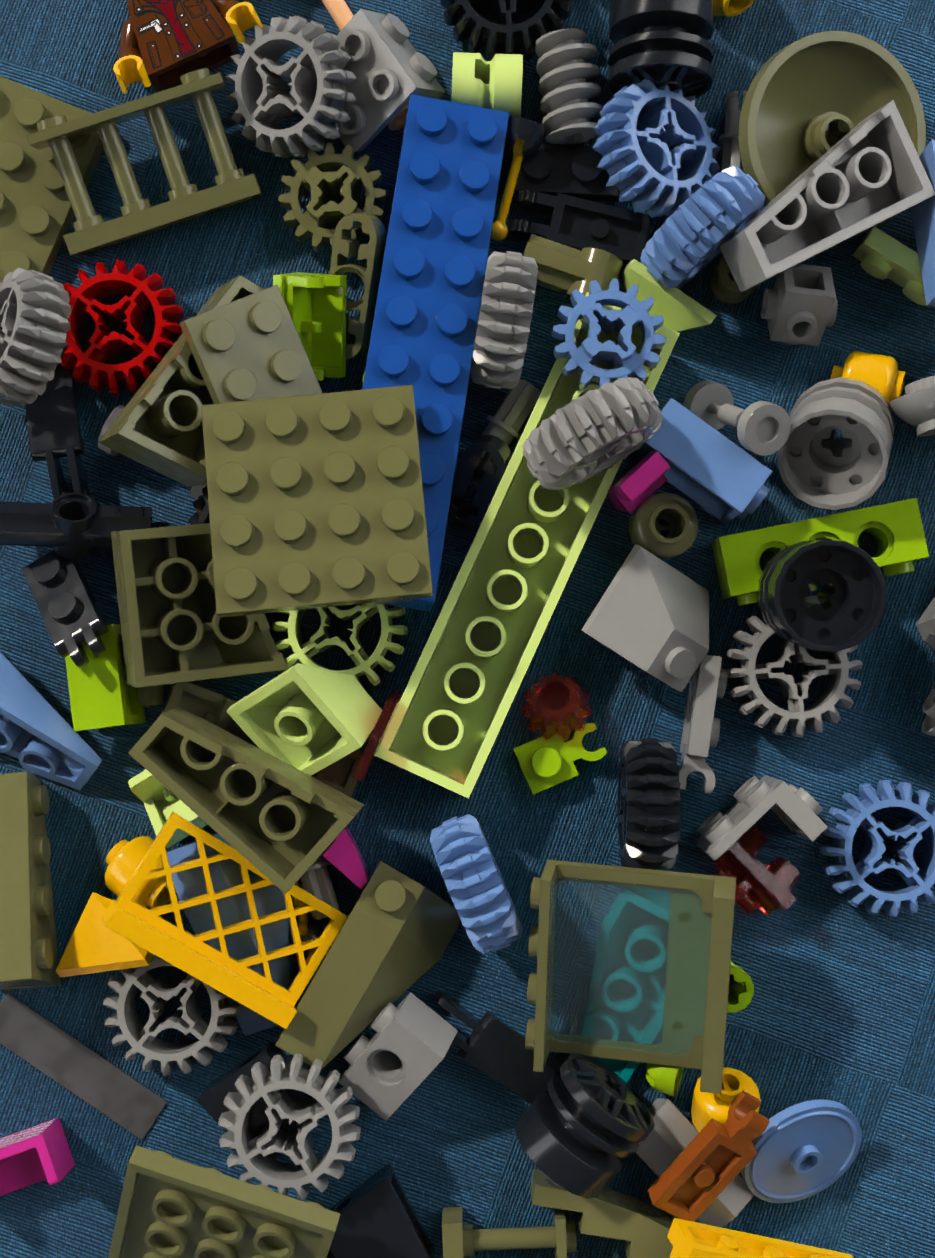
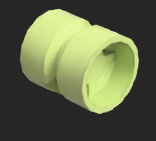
M453 52L451 102L509 112V116L521 118L523 55L495 54L491 61H485L481 53Z

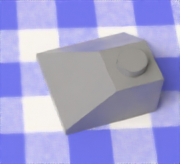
M635 544L581 630L650 675L682 693L709 651V591L646 549Z

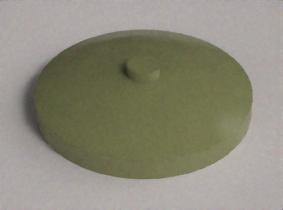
M818 32L785 46L775 53L758 71L750 84L742 105L738 137L744 173L746 175L749 174L759 184L758 188L766 196L763 207L863 119L891 100H894L918 155H921L926 148V123L922 103L911 77L903 65L886 48L865 36L852 32Z

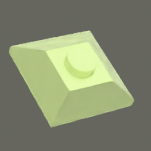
M300 663L295 664L234 703L226 711L259 749L310 776L361 748L384 714V711L352 674Z

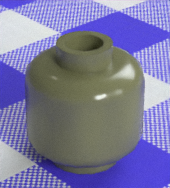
M660 493L650 496L633 511L629 519L628 533L633 546L637 544L664 561L683 554L693 545L698 535L699 521L695 509L686 499L677 494ZM666 531L664 537L660 535L661 532Z

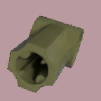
M531 234L523 256L534 258L537 263V285L566 294V299L570 302L571 293L575 289L585 296L589 292V285L593 280L598 282L602 291L608 290L612 278L618 279L623 266V261L619 257L605 250L585 247L580 251Z

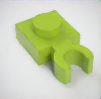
M586 723L579 726L574 731L572 738L565 742L560 730L556 729L513 748L533 795L578 776L574 761L578 759L597 761L607 754L605 747L597 748L595 751H587L582 745L584 735L597 729L594 723Z

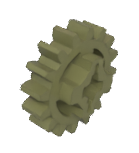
M332 142L326 143L325 154L318 156L316 151L307 148L309 161L303 164L301 161L293 159L291 165L296 174L295 177L282 176L281 178L283 188L290 192L278 196L281 208L290 210L283 216L287 228L298 226L294 234L299 243H303L309 237H312L314 252L319 253L325 243L331 244L333 249L335 229L327 228L329 226H337L338 222L348 214L367 212L377 216L381 222H384V211L376 206L387 202L386 190L377 188L383 182L381 172L377 170L368 173L371 167L370 157L364 155L355 161L353 148L350 145L344 148L341 155L335 154ZM327 170H338L334 172H323ZM361 185L366 192L363 210L354 201V198L360 192L359 187ZM305 188L311 196V201L306 206L307 211L303 214L301 196ZM329 194L331 197L336 198L341 194L342 202L337 204L331 200L326 204L324 197ZM362 225L360 228L352 229L351 238L358 240L357 237L361 234L367 238H370V236L362 232Z

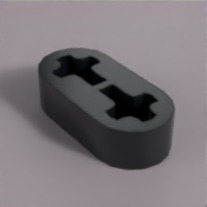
M482 435L475 439L461 456L454 473L448 513L449 519L459 526L474 527L482 522L508 466L511 452L507 444L499 437ZM484 451H488L492 454L491 463L493 465L484 475L478 473L482 464L480 455ZM473 487L477 489L473 499L475 507L472 511H468L464 508L465 500L463 496Z

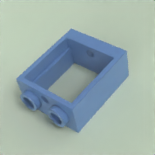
M671 397L661 411L663 419L659 430L653 434L652 439L644 442L641 448L633 451L630 456L639 462L649 452L658 451L670 466L663 473L668 479L666 483L724 525L735 517L743 520L748 513L752 514L769 493L770 489L764 485V482L772 473V470Z

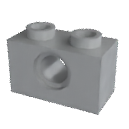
M411 992L397 1007L389 1002L371 1025V1028L375 1030L374 1034L369 1039L361 1034L343 1057L349 1065L339 1083L342 1086H350L353 1090V1095L385 1121L391 1117L444 1059L458 1032L456 1028Z

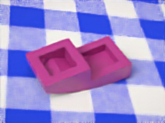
M658 451L649 452L609 489L610 502L617 510L631 514L668 480L663 473L670 466Z
M345 827L322 856L361 889L367 883L369 876L360 850L350 831Z

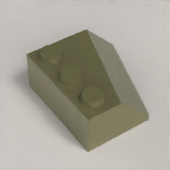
M210 523L111 532L127 684L135 688L288 670L284 657L278 651L270 633V626L264 613L221 618L217 615Z

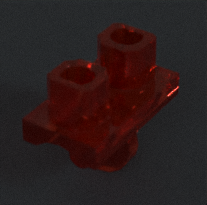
M754 825L718 859H711L720 868L714 875L736 877L735 903L747 914L751 913L756 907L765 915H769L779 908L783 911L788 910L796 900L790 891L797 882L800 872L789 860L781 856L774 858L767 867L755 857V854L767 841L765 836Z

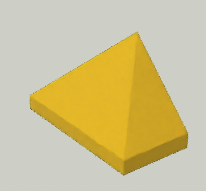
M92 892L69 938L56 968V973L61 978L144 967L150 965L153 954L105 927L102 916L113 900Z

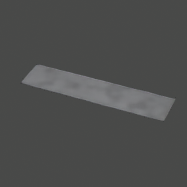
M6 993L0 1002V1043L132 1134L141 1140L143 1139L167 1101L10 994Z

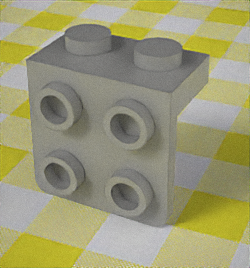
M360 9L336 36L341 41L338 49L347 52L351 57L343 70L351 71L357 77L346 85V91L353 93L357 99L350 103L345 102L343 111L347 112L351 120L347 122L337 121L336 127L340 134L339 139L344 146H352L353 152L356 153L362 152L409 102L410 94L439 99L445 93V90L435 78L438 73L433 63L425 55L415 50L407 39L410 36L409 30L398 17L391 13L386 15Z
M764 775L760 780L753 776L734 793L733 797L737 802L726 813L722 814L718 810L699 826L697 831L701 837L697 839L695 844L707 856L716 860L769 809L792 832L812 842L828 827L817 816L823 810L822 807L803 788L797 789L792 784L788 786L785 781Z

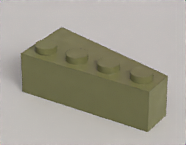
M181 706L161 714L128 752L285 894L364 806V804Z

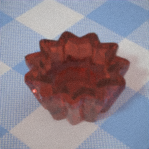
M559 672L553 673L551 677L546 675L539 676L536 679V684L524 691L527 702L521 708V713L530 717L529 730H541L545 740H549L556 734L563 740L569 739L572 730H584L583 718L593 713L592 708L586 703L590 697V692L578 685L577 677H562Z

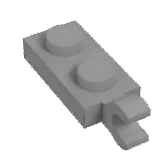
M706 654L690 679L680 746L682 756L679 766V782L681 783L680 789L683 790L686 788L688 775L694 771H698L703 777L701 792L711 794L715 787V774L706 764L705 757L708 758L709 747L716 748L720 734V719L714 718L716 698L722 699L724 697L728 675L727 669L721 668L722 657Z

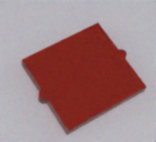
M396 690L387 699L353 774L354 778L362 781L373 768L377 759L375 754L403 695L402 692Z

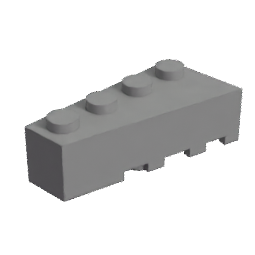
M891 100L863 119L719 246L741 293L935 195L933 186L894 100Z

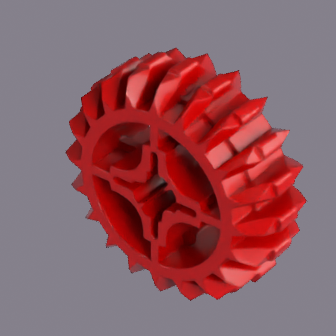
M117 259L112 273H110L103 262H97L95 268L96 276L92 278L84 270H78V278L82 282L78 288L69 283L63 284L64 290L69 292L70 300L68 304L71 305L72 312L68 318L71 328L66 335L65 342L67 346L62 351L64 353L61 355V365L66 369L74 368L72 377L79 383L89 380V386L95 392H101L108 385L111 394L120 396L126 382L129 390L136 394L141 387L140 379L145 378L147 380L175 342L172 339H178L183 333L180 324L175 322L184 317V310L180 305H172L177 298L171 287L162 289L164 283L162 277L157 273L147 277V270L143 265L136 264L129 272L125 262ZM115 294H132L130 297L125 295L118 303L113 305L100 303L104 298ZM152 305L155 314V330L150 343H148L141 335V326L147 318L145 311ZM89 314L94 319L95 331L89 339L91 346L85 350L83 326ZM107 317L114 324L117 322L119 325H125L126 330L134 339H129L123 333L120 335L118 332H112L110 325L103 318ZM124 351H132L138 354L136 358L125 363L104 364L107 358L112 361L116 355Z

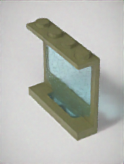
M547 859L541 878L533 877L530 894V908L539 909L538 926H531L528 949L529 957H537V973L530 972L527 987V1003L536 1004L535 1019H528L525 1038L526 1050L534 1051L533 1071L544 1072L549 1052L575 1053L591 1057L701 1069L700 1092L721 1094L736 877Z

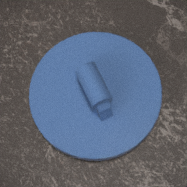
M810 1100L790 1106L771 1117L766 1130L752 1140L757 1154L741 1170L743 1180L749 1190L763 1201L790 1203L811 1197L832 1185L851 1166L861 1146L862 1131L860 1124L845 1105L836 1101Z

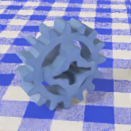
M612 278L608 290L602 291L598 282L593 280L589 285L588 296L585 297L577 289L571 293L570 300L574 308L560 306L557 316L566 324L554 325L552 337L564 340V342L554 348L553 354L555 358H568L569 361L563 369L565 376H569L576 371L581 374L579 388L584 389L591 380L598 382V388L606 382L613 383L619 378L632 377L644 382L647 374L643 365L656 368L661 358L651 349H661L666 342V337L654 333V331L662 326L664 318L659 315L650 317L649 311L655 300L650 297L639 302L636 299L637 285L633 284L624 293L619 291L618 279ZM603 306H616L622 308V310H608L604 309ZM578 320H580L582 323L581 327L587 334L586 339L577 348L574 340V328ZM638 326L642 333V347L639 355L636 352L637 347L631 341L632 333ZM601 330L606 334L612 331L617 332L618 338L616 343L608 340L602 344L598 340ZM596 362L612 364L616 369H602L594 366Z

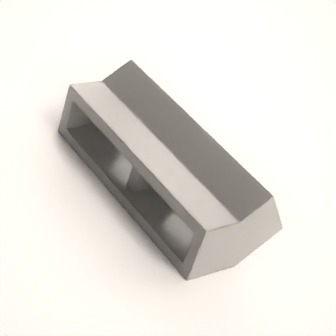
M657 1098L648 1108L653 1116L655 1126L643 1142H639V1146L635 1151L658 1177L698 1134L696 1128L669 1099ZM738 1174L697 1219L703 1224L724 1227L738 1216L754 1194Z

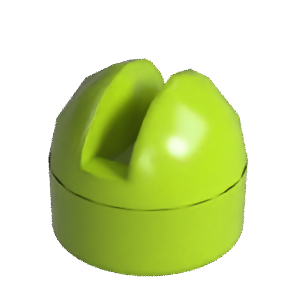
M647 1063L646 1079L649 1085L660 1093L675 1097L682 1081L684 1067Z

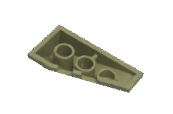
M380 861L296 1008L297 1013L288 1028L283 1030L275 1046L293 1056L299 1053L302 1054L303 1062L310 1066L315 1059H320L323 1061L322 1068L325 1067L376 1019L389 1002H395L440 960L461 922L457 910L425 886Z

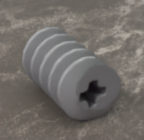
M577 28L552 31L541 36L535 43V53L539 58L536 69L541 77L538 91L543 96L540 102V111L545 116L542 124L546 126L545 135L547 136L545 140L552 145H576L599 137L593 130L598 123L590 122V119L599 117V112L603 109V106L598 103L588 102V100L600 96L602 90L599 84L587 83L586 81L598 77L600 68L595 64L585 63L597 57L598 48L595 45L583 43L587 39V34L585 31Z

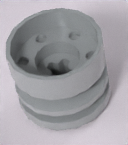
M838 377L820 381L804 391L791 409L789 415L791 423L790 434L786 443L778 451L777 464L782 481L795 497L807 504L830 510L854 507L873 496L885 479L895 430L892 410L877 389L861 380ZM834 429L841 430L844 438L837 437V431Z

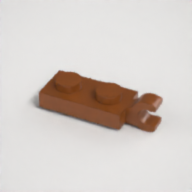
M743 1091L733 1099L725 1124L712 1118L650 1186L648 1193L652 1205L680 1219L694 1222L757 1154L752 1140L760 1136L769 1125L768 1118L755 1111L761 1104L760 1100Z

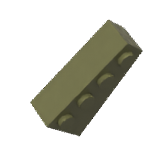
M239 275L217 288L197 315L264 289ZM184 333L181 334L98 443L187 487L207 482L201 405L214 404Z
M27 771L0 774V992L61 985V979L56 973L59 958L50 873L51 848L45 815L49 812V794L47 787L42 785V781Z

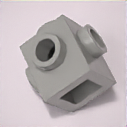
M798 264L777 275L773 289L765 290L761 303V318L768 321L771 341H779L788 345L804 344L819 346L825 328L833 326L838 309L831 267Z

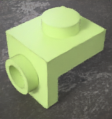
M145 769L128 781L131 791L144 803L156 836L172 811L200 828L208 825L148 770ZM177 827L165 847L168 849L190 836V834Z

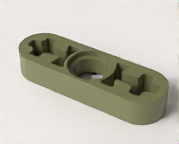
M367 212L352 213L344 216L336 226L329 275L346 276L349 272H354L362 278L365 286L364 294L358 301L346 298V310H360V315L349 317L350 313H346L348 333L356 337L354 343L346 345V360L362 355L369 348L386 242V231L383 223L377 216ZM362 225V232L369 234L370 240L369 243L361 244L359 247L358 240L351 238L352 229L360 228ZM358 256L357 260L367 259V265L362 263L347 264L346 261L347 258Z

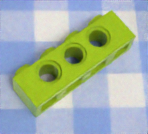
M917 498L716 538L711 542L722 599L737 597L738 606L758 603V584L763 573L759 560L764 551L777 554L784 547L809 540L846 541L859 547L858 539L862 532L871 534L877 541V552L872 559L880 568H883L884 577L915 571L913 562L929 557ZM809 584L811 592L817 590L816 585Z

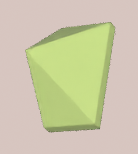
M636 259L630 261L623 269L622 278L625 293L635 284L638 286L636 299L639 302L652 297L655 302L649 311L650 317L655 315L663 316V326L676 332H682L710 325L717 316L678 288L667 289L660 281H656L647 272L648 268Z

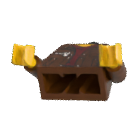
M128 0L127 6L130 17L122 24L118 60L113 65V70L123 94L128 93L127 88L130 84L139 81L143 83L145 88L150 87L152 82L156 92L182 85L180 77L184 74L203 68H209V71H212L233 61L230 56L240 55L235 37L238 43L242 44V42L246 41L243 35L246 30L255 27V25L262 29L263 25L253 5L249 2L239 3L237 0Z

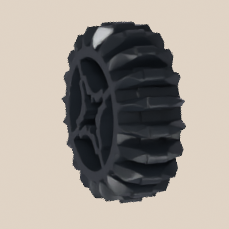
M440 0L443 8H447L444 11L445 24L447 26H455L453 37L457 43L469 39L468 51L470 53H477L481 48H485L486 60L491 61L496 53L514 54L520 51L529 62L533 57V45H535L536 40L547 33L563 29L564 24L561 20H567L571 10L569 0H510L509 10H506L505 0ZM535 7H541L530 19L515 24L520 15L534 12ZM480 15H489L495 18L498 24L492 23Z
M657 738L627 740L620 752L619 774L617 777V829L621 865L623 867L671 871L676 864V855L679 853L678 841L680 839L681 783L679 782V766L677 765L675 748L670 741H662Z

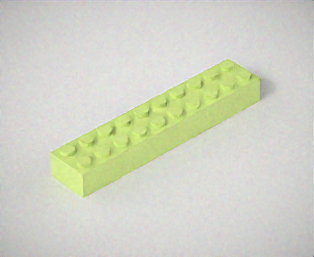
M603 306L604 309L608 310H622V308L616 306ZM578 320L574 328V340L577 348L581 346L587 334L581 327L582 323L580 320ZM663 325L654 333L666 337V342L661 349H651L661 359L656 368L643 365L647 374V378L643 383L652 393L680 334ZM639 326L631 336L632 343L637 347L636 352L638 355L642 347V333ZM601 330L598 340L602 344L608 340L616 343L618 333L612 331L606 334ZM567 357L557 358L375 754L376 757L468 799L622 460L619 461L612 468L600 472L596 477L592 476L586 479L581 484L575 483L567 489L561 488L559 490L543 488L539 480L533 477L526 465L528 462L523 454L524 449L522 446L531 431L538 428L542 420L551 417L556 412V409L563 408L572 399H577L589 390L598 388V382L592 380L584 389L579 388L581 374L577 371L569 376H565L563 369L569 361ZM598 362L594 364V366L602 369H616L612 364Z

